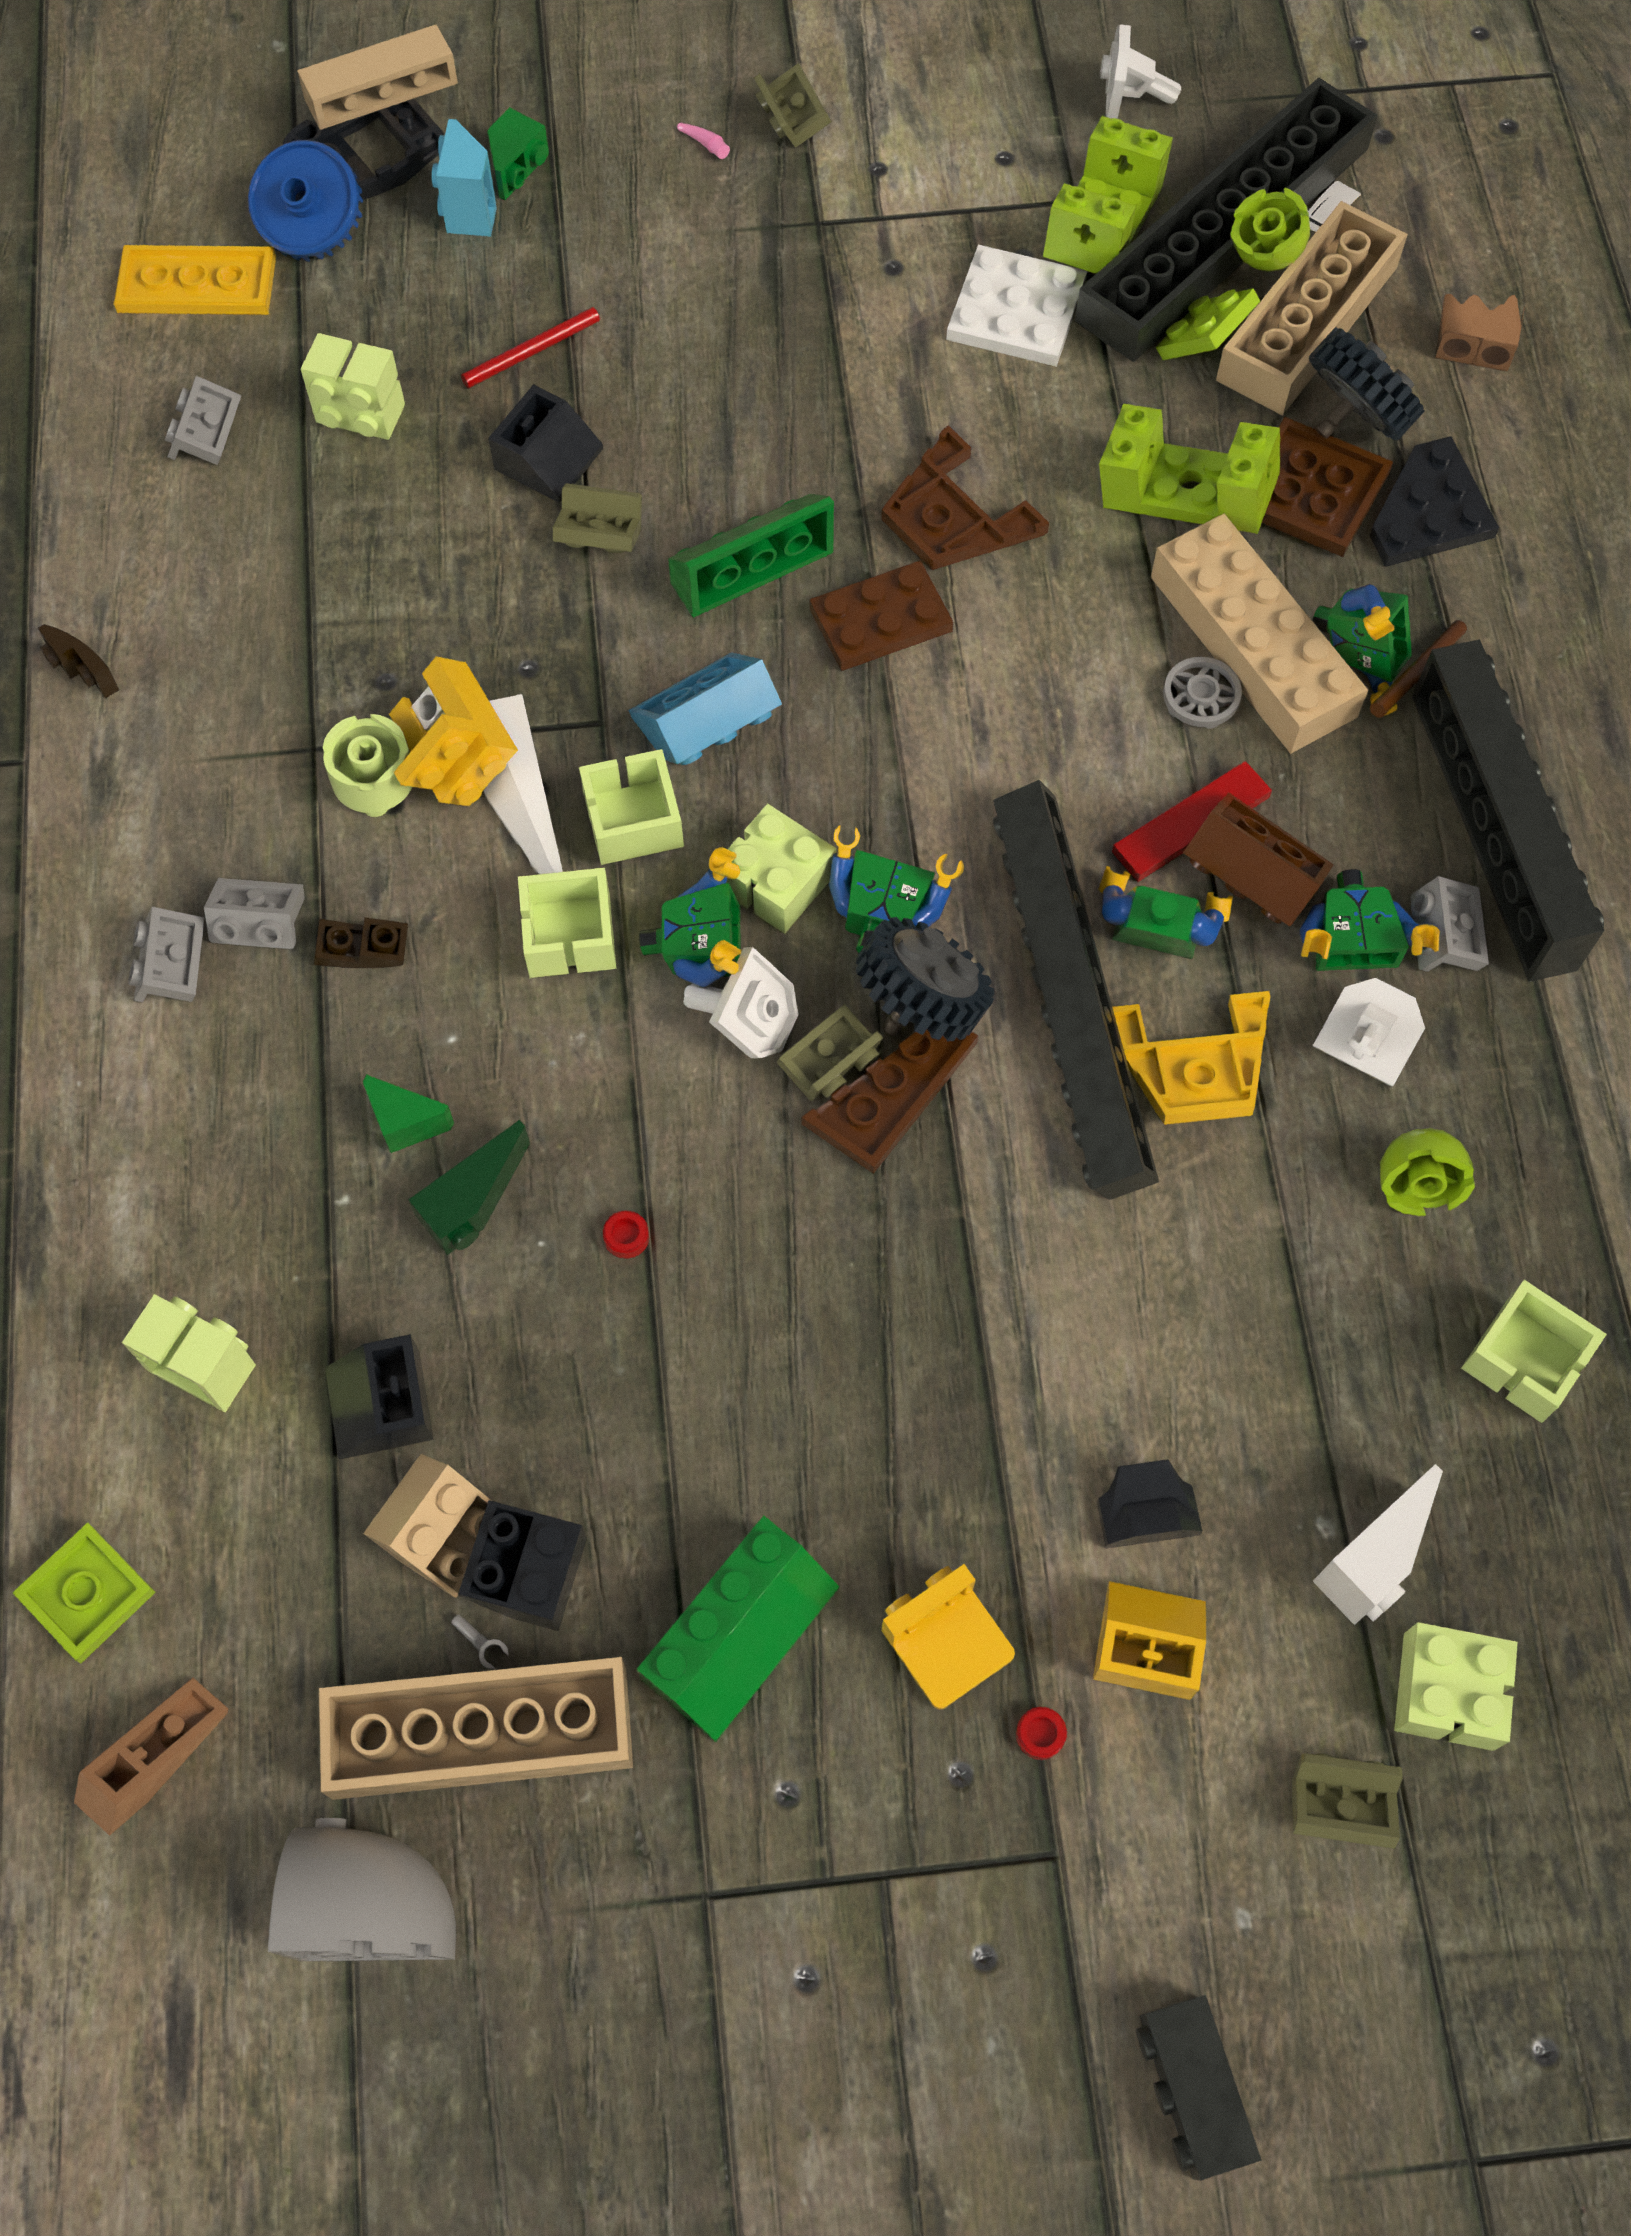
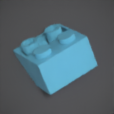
M448 119L445 135H440L438 141L439 163H434L432 167V185L434 188H438L439 191L437 201L438 215L444 216L447 233L491 237L497 206L488 152L456 119Z

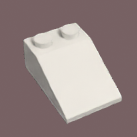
M1436 1464L1339 1553L1313 1580L1317 1587L1354 1625L1365 1615L1374 1622L1406 1592L1399 1583L1412 1571L1443 1471Z

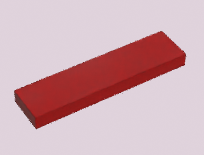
M1244 761L1115 843L1112 853L1134 879L1139 882L1183 854L1211 811L1228 793H1231L1253 809L1270 798L1272 789Z

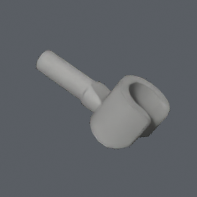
M460 1614L454 1617L451 1624L479 1651V1659L482 1666L487 1670H496L485 1660V1652L488 1648L496 1646L508 1657L509 1653L506 1645L500 1640H488Z

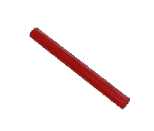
M591 307L461 374L464 385L469 389L599 322L600 317L597 310Z

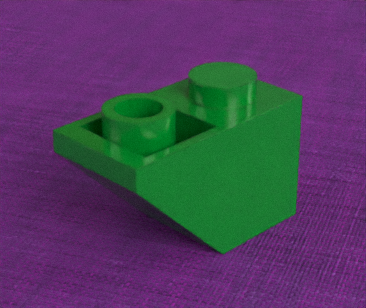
M510 107L487 130L499 198L506 200L516 189H519L524 184L525 179L538 166L542 165L549 155L545 125Z

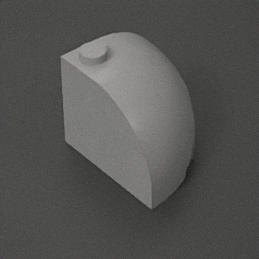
M318 1818L315 1821V1827H296L290 1832L282 1850L276 1874L270 1915L268 1952L298 1961L455 1960L456 1922L451 1898L438 1872L419 1852L409 1845L386 1835L346 1829L347 1820L342 1818Z

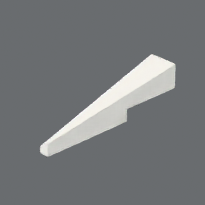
M520 694L491 700L489 702L518 751L507 762L505 769L496 775L483 790L485 797L516 844L520 845L536 873L563 872L523 696Z

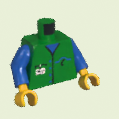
M1369 584L1347 590L1333 608L1321 605L1314 613L1313 623L1320 631L1330 634L1331 645L1344 661L1367 676L1374 692L1370 697L1372 705L1392 684V681L1412 656L1408 595L1380 592L1374 585ZM1395 704L1385 715L1397 711V704Z
M840 825L835 829L833 835L834 841L838 846V853L833 854L829 889L836 911L846 917L845 929L850 933L860 935L856 946L858 953H860L876 927L885 919L889 921L890 918L897 917L901 922L903 918H908L913 921L915 927L919 921L930 927L940 918L952 891V887L949 886L951 880L958 878L963 873L964 864L962 860H960L956 872L948 875L943 870V863L948 854L940 856L936 863V871L939 877L938 880H934L935 872L857 849L855 856L850 855L851 849L858 844L860 839L858 829L855 827V838L850 844H842L839 841Z
M723 847L715 849L709 859V870L703 877L678 897L668 900L662 905V927L641 930L639 933L640 948L644 956L662 953L665 962L674 975L700 987H708L721 977H730L738 972L739 965L737 961L741 954L740 904L730 884L726 883L727 878L736 879L740 875L739 866L731 863L737 856L735 852Z
M1106 866L1098 888L1103 893V918L1106 922L1116 925L1112 940L1193 959L1196 944L1199 946H1209L1216 940L1223 922L1229 921L1233 900L1231 895L1228 898H1219L1214 896V892H1208L1205 910L1202 913L1199 900L1154 888L1136 886L1128 894L1124 895L1130 874L1126 871L1123 874L1115 873L1110 870L1109 866Z
M1357 869L1344 870L1337 874L1338 888L1326 891L1322 902L1311 908L1299 930L1303 943L1301 956L1308 957L1309 952H1316L1317 971L1398 968L1408 950V945L1411 946V952L1414 956L1422 954V947L1431 948L1434 952L1439 951V929L1433 925H1419L1398 902L1392 900L1387 888L1364 887L1362 872Z

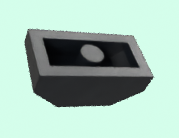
M1168 1459L1119 1466L1109 1490L1097 1500L1106 1549L1199 1536L1203 1531L1193 1487L1180 1478Z

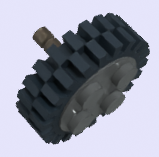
M1337 327L1328 334L1308 358L1313 368L1318 371L1319 376L1342 399L1326 416V419H1323L1315 428L1316 431L1323 438L1327 439L1335 431V427H1338L1354 411L1367 423L1372 424L1376 430L1381 431L1386 437L1398 441L1424 413V407L1420 403L1419 398L1412 393L1411 388L1414 386V383L1399 369L1393 371L1384 361L1387 358L1386 354L1375 343L1369 341L1365 344L1359 339L1356 340L1349 332L1346 333L1343 329H1338Z
M897 917L890 918L889 921L885 919L876 927L856 958L855 964L858 965L856 973L862 976L860 983L863 988L872 989L869 996L874 1002L881 1000L885 1002L882 1010L889 1016L883 1023L882 1028L887 1034L896 1036L902 1026H906L910 1021L914 1023V1031L922 1035L928 1029L931 1038L940 1040L944 1036L947 1041H954L956 1037L962 1040L967 1035H970L993 1003L994 998L992 997L995 993L994 988L990 987L992 981L989 976L982 974L985 969L980 963H973L971 961L973 955L968 950L960 952L956 949L960 943L953 938L948 943L942 931L936 928H928L927 924L920 921L915 927L913 921L908 918H903L901 922Z

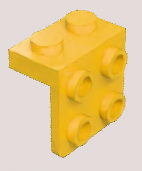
M965 1564L954 1571L949 1566H946L936 1572L925 1582L928 1589L912 1599L909 1593L898 1598L885 1609L888 1616L882 1622V1633L932 1706L936 1709L948 1707L1009 1664L1015 1655L1014 1648L973 1592L976 1580Z

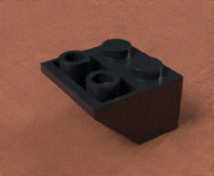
M534 384L488 438L494 470L558 503L562 501V488L564 484H575L603 450V443L566 400Z
M411 1334L362 1344L325 1368L339 1459L434 1440L420 1351Z
M489 1500L458 1595L509 1618L559 1631L587 1541L583 1526Z

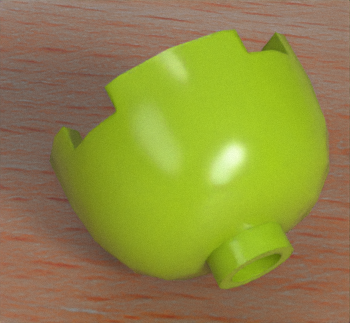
M1284 188V192L1266 194L1265 189L1259 190L1245 198L1234 212L1235 221L1231 232L1234 247L1242 260L1254 269L1268 272L1284 269L1293 264L1304 252L1310 238V218L1306 204L1301 196L1294 191Z
M1432 1128L1415 1129L1401 1134L1386 1149L1380 1161L1381 1189L1386 1195L1388 1205L1403 1214L1426 1216L1423 1207L1437 1208L1447 1204L1449 1211L1466 1201L1474 1190L1473 1164L1463 1144L1453 1135L1444 1130Z

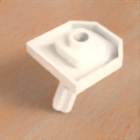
M1130 25L1117 26L1110 55H1103L1100 79H1106V117L1118 119L1123 96L1140 98L1144 92H1147L1166 103L1173 104L1176 102L1181 91L1180 84L1155 71L1156 61L1130 48Z
M753 947L743 948L737 961L739 965L738 972L730 976L724 989L711 986L700 987L695 984L685 988L684 1005L691 1009L712 1013L713 1015L709 1023L750 1058H763L782 1052L798 1017L793 983Z
M1377 978L1344 987L1313 1047L1393 1087L1425 1029L1416 998Z

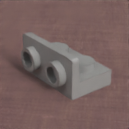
M196 376L191 390L183 387L175 410L182 412L180 421L172 418L164 440L171 443L167 457L175 460L180 449L218 465L241 395Z
M1438 876L1412 893L1411 910L1413 920L1419 925L1428 924L1436 926L1440 931L1439 951L1434 952L1431 948L1422 947V954L1417 955L1420 970L1428 972L1444 962L1478 971L1489 964L1479 887Z
M218 878L204 906L209 941L219 944L293 949L296 944L294 922L305 899L303 884Z
M152 907L145 922H137L133 946L140 947L139 960L133 959L128 979V985L135 986L134 1001L143 1002L147 994L189 1002L193 1001L197 988L204 917Z

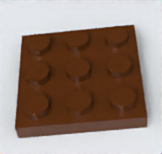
M1284 417L1278 427L1280 428V474L1262 523L1344 557L1390 473L1393 461L1333 436L1325 439L1316 429Z

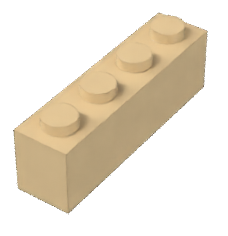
M437 24L297 70L305 102L320 130L458 84L453 53Z

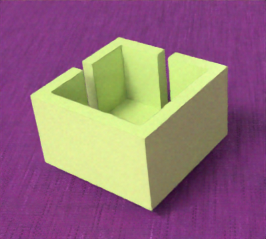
M318 333L301 367V373L316 423H321L330 428H341L358 432L367 437L374 436L389 440L405 406L400 381L396 380L398 372L393 351L358 343L343 377H338L353 347L352 342Z
M662 749L625 757L629 787L621 788L617 759L579 767L583 794L601 865L684 847L682 822Z
M767 803L744 830V839L738 837L728 848V850L735 852L737 855L731 863L739 866L740 875L736 879L727 878L726 883L730 884L739 904L746 909L753 903L752 883L756 886L753 888L754 914L785 934L829 883L833 854L836 853V848Z
M605 868L518 877L523 950L530 978L569 974L568 966L575 965L577 973L617 969L610 895Z
M1523 1280L1507 1299L1461 1369L1495 1392L1505 1387L1510 1391L1505 1399L1543 1423L1559 1408L1580 1376L1579 1373L1586 1367L1607 1334L1526 1280Z
M154 1294L122 1344L133 1356L137 1357L136 1359L148 1372L226 1412L256 1366L246 1352L249 1346L235 1337L238 1331L226 1322L213 1317L210 1323L195 1316L198 1310L186 1301L173 1296L169 1302Z
M1417 1622L1404 1633L1394 1731L1437 1740L1449 1734V1742L1492 1751L1509 1743L1513 1696L1503 1695V1693L1514 1687L1518 1642ZM1454 1723L1462 1724L1454 1729Z

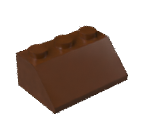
M1228 793L1211 811L1183 852L1190 857V863L1197 870L1208 875L1213 873L1226 882L1225 887L1233 895L1241 899L1248 897L1261 906V912L1268 919L1278 924L1284 922L1290 927L1321 886L1334 865L1231 793Z

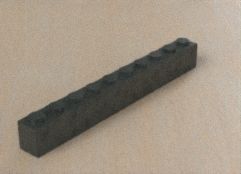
M1037 780L994 799L993 802L997 816L993 818V824L999 838L1005 844L1006 853L1002 855L1004 866L1008 874L1014 879L1016 889L1012 891L1013 902L1018 912L1023 915L1026 926L1021 929L1022 937L1028 950L1033 953L1035 965L1031 967L1032 976L1037 987L1043 992L1045 1004L1041 1005V1012L1047 1026L1053 1031L1055 1043L1051 1044V1051L1055 1062L1063 1070L1065 1082L1061 1084L1062 1094L1067 1105L1073 1109L1076 1122L1072 1124V1133L1077 1145L1084 1152L1086 1164L1082 1165L1083 1176L1091 1190H1095L1111 1200L1159 1183V1178L1056 796L1040 780Z

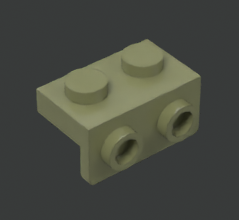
M799 63L769 85L760 73L754 77L760 88V91L755 94L767 114L771 111L774 114L769 119L772 127L780 139L787 135L795 148L832 122Z
M564 484L562 488V509L553 525V542L565 543L573 548L585 546L604 548L610 553L632 552L641 532L642 495L635 492Z
M844 1004L780 1056L777 1064L810 1102L820 1094H823L828 1099L847 1082L843 1077L844 1074L854 1066L859 1071H862L879 1056L876 1048L883 1037L878 1031L871 1035Z
M1324 1753L1302 1754L1292 1779L1293 1834L1395 1849L1400 1839L1397 1792L1403 1780L1402 1768L1384 1765L1377 1761L1361 1762L1334 1758Z

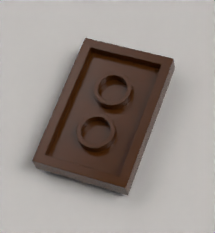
M921 560L810 599V611L841 671L953 632L954 622Z

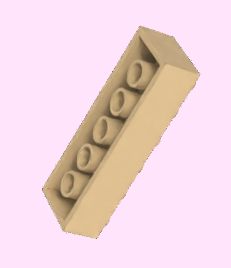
M1340 201L1308 241L1304 252L1293 264L1289 265L1225 345L1216 381L1283 416L1317 372L1308 359L1309 355L1335 327L1343 329L1346 333L1349 331L1397 269L1408 234Z
M1225 514L1157 547L1151 573L1152 580L1213 657L1228 665L1236 673L1241 683L1243 695L1290 754L1358 718L1368 689Z
M622 1657L319 1688L321 1793L332 1800L633 1768L627 1671Z

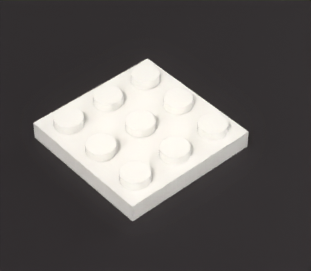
M978 245L948 325L946 340L1057 367L1077 309L1079 290L1086 282L1087 271Z

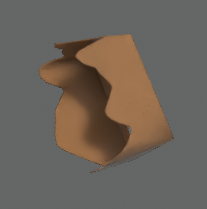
M1445 294L1435 358L1508 371L1519 344L1524 314L1523 310L1520 320L1518 302L1515 295L1508 297L1504 305L1501 304L1494 310H1489L1477 295H1472L1464 304H1460L1452 294Z

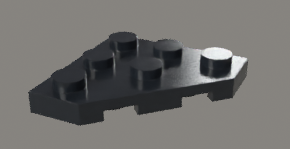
M1452 436L1415 445L1372 527L1370 538L1385 567L1496 537L1499 526Z

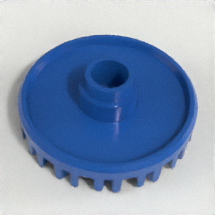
M297 140L277 147L260 162L250 182L248 207L256 230L269 245L286 257L288 254L296 260H300L302 257L305 261L310 262V256H316L318 259H323L324 253L332 256L333 253L330 249L336 245L343 248L345 246L343 239L348 241L352 239L348 232L353 225L356 228L359 226L355 219L362 218V213L359 211L358 206L359 203H363V199L360 196L363 192L357 184L356 179L358 177L338 152L320 142Z

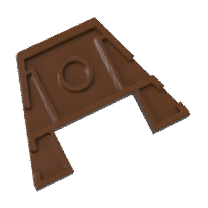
M949 425L939 434V440L932 449L928 448L921 457V463L912 475L908 474L881 510V520L931 570L1047 534L1049 522L1026 500L993 521L946 475L971 458V446Z

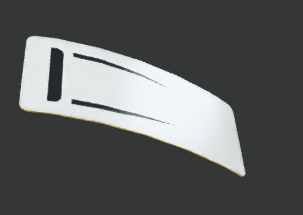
M1335 181L1309 209L1310 230L1316 232L1340 201L1351 205L1361 193L1339 181Z

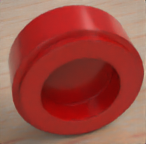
M625 1210L614 1213L604 1224V1243L608 1251L616 1257L629 1259L640 1255L649 1243V1230L645 1219L633 1211Z
M1035 1707L1028 1710L1021 1717L1016 1728V1740L1020 1749L1027 1756L1036 1760H1047L1056 1756L1063 1748L1067 1738V1728L1064 1720L1056 1711L1047 1707Z

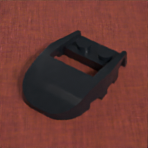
M413 98L321 130L316 121L313 122L306 119L286 135L283 144L297 140H310L320 142L334 149L351 166L353 172L358 177L356 181L362 189L363 193L360 196L364 200L405 184L439 155L438 141L440 135H444V132ZM379 118L406 151L403 160L392 167L386 164L376 169L374 175L344 138Z

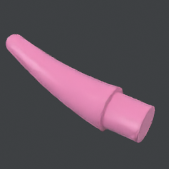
M684 123L677 125L679 131L700 142L710 153H714L719 159H724L728 156L730 148L723 142L721 136L694 125Z

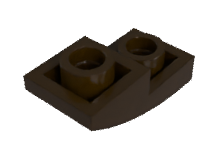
M46 624L38 627L45 642L40 649L53 669L61 666L70 679L80 675L88 688L96 685L105 698L119 691L108 666L90 647L58 628Z
M365 917L364 924L360 925L320 919L314 965L340 968L403 966L408 923Z

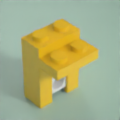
M436 656L422 673L428 687L416 702L412 704L409 698L402 697L389 713L392 721L403 731L410 753L394 771V774L402 786L433 790L440 803L470 806L480 798L482 791L495 776L505 769L507 762L518 749L467 663Z

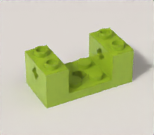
M1102 116L1089 139L1081 181L1078 186L1064 183L1051 206L1043 257L1097 274L1136 239L1162 190L1173 138L1152 129H1144L1124 123L1117 118Z
M1123 404L1099 463L1103 508L1196 524H1204L1225 514L1238 531L1258 534L1280 474V428L1240 422L1229 453L1165 444L1162 409ZM1189 481L1200 483L1192 489L1182 487L1184 483Z

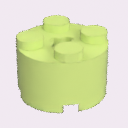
M370 714L371 718L358 720L356 716L348 717L337 723L324 739V766L336 797L345 806L352 810L366 813L371 817H379L384 815L388 809L401 803L412 789L410 786L400 785L394 774V771L410 753L408 744L401 728L387 717Z

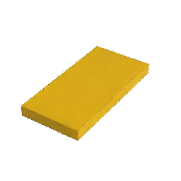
M123 245L114 298L115 309L117 313L268 315L276 262L275 250L273 247Z

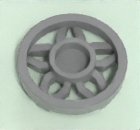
M1192 657L1179 662L1169 671L1164 684L1163 696L1168 712L1173 718L1176 717L1188 725L1213 729L1219 724L1226 722L1235 714L1241 700L1242 687L1236 673L1225 663L1209 657ZM1191 668H1202L1198 675L1195 676L1191 673L1183 672ZM1212 670V676L1207 675ZM1219 673L1229 681L1232 688L1218 683ZM1179 680L1184 681L1188 684L1183 685ZM1171 684L1179 693L1175 699L1171 693ZM1219 694H1222V695H1225V696H1228V697L1222 698V697L1219 696ZM1188 701L1189 705L1184 707L1179 706L1182 702ZM1219 706H1229L1224 712L1219 714ZM1195 707L1197 708V716L1191 714ZM1209 708L1212 716H1207L1204 709Z

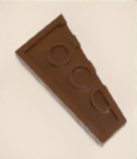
M928 1029L923 1035L917 1032L913 1033L899 1044L897 1050L885 1059L877 1060L866 1069L865 1074L848 1086L845 1084L831 1095V1099L815 1110L813 1108L802 1116L801 1124L874 1174L976 1046L978 1035L971 1032L970 1035H967L962 1040L956 1037L954 1041H947L944 1036L940 1040L931 1038Z

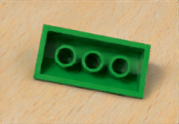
M811 493L797 500H789L773 511L762 516L752 517L746 523L727 532L717 533L711 539L692 548L682 549L676 555L668 558L670 583L691 616L694 618L832 554L834 545V501L830 496Z
M763 1515L636 1669L640 1680L714 1742H717L839 1590L840 1586L802 1545Z

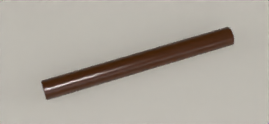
M1455 620L1370 706L1371 713L1375 717H1383L1419 681L1432 649L1454 645L1466 633V624L1463 621Z

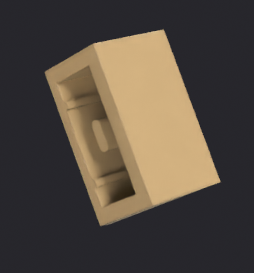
M420 1454L363 1534L395 1559L449 1595L457 1598L490 1499L448 1464Z

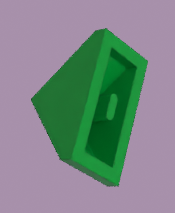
M366 1074L363 1085L391 1153L452 1129L454 1120L447 1104Z

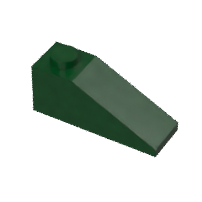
M521 1120L515 1122L408 1199L417 1219L446 1255H449L456 1249L463 1250L470 1246L478 1238L479 1232L485 1228L530 1145L526 1127Z

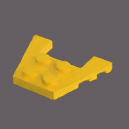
M1269 991L1230 995L1228 1007L1235 1033L1148 1042L1139 1004L1112 1007L1129 1070L1164 1125L1253 1115L1270 1003Z

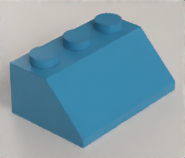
M731 652L628 711L631 718L656 750H663L665 760L675 764L687 765L702 756L701 751L710 745H721L734 739L737 736L736 731L745 725H757L766 721L772 716L771 710L782 705V702L762 659Z

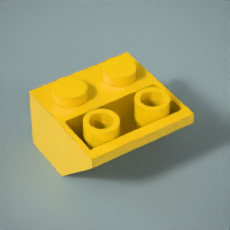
M1109 1581L1093 1680L1191 1700L1200 1688L1206 1646V1601Z

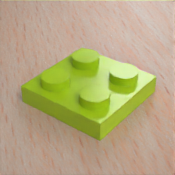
M1253 288L1239 292L1232 289L1214 298H1209L1208 296L1200 297L1188 307L1189 312L1182 320L1175 322L1166 330L1167 336L1159 343L1156 349L1162 360L1216 350L1261 301Z
M88 1522L13 1592L15 1597L74 1660L80 1664L156 1593Z

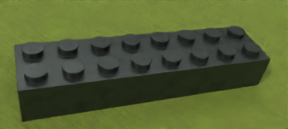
M1480 639L1432 649L1412 698L1528 982L1576 972L1605 931L1604 918L1599 908L1594 907L1588 893L1586 875L1582 870H1578L1572 856L1570 838L1565 832H1562L1557 821L1555 803L1550 796L1546 795L1542 786L1539 766L1535 760H1531L1525 746L1524 731L1519 724H1516L1510 711L1509 696L1506 690L1501 689L1495 676L1494 661L1489 654L1486 655Z

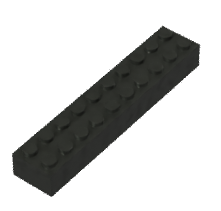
M1318 77L1080 288L1075 322L1126 358L1135 362L1166 333V330L1172 324L1188 314V307L1191 303L1200 297L1210 294L1244 263L1234 247L1231 232L1235 221L1234 212L1245 198L1262 189H1265L1267 194L1284 192V188H1288L1299 194L1307 206L1368 150L1378 115Z

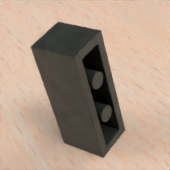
M1206 1994L1139 2015L1143 2027L1136 2028L1137 2039L1145 2060L1154 2059L1160 2081L1154 2083V2090L1163 2115L1172 2114L1178 2133L1177 2137L1171 2139L1172 2146L1182 2172L1190 2170L1192 2179L1201 2181L1262 2161Z

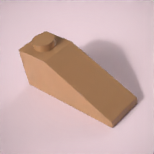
M192 1678L79 1772L74 1803L110 1836L151 1800L227 1715L228 1708L196 1679Z

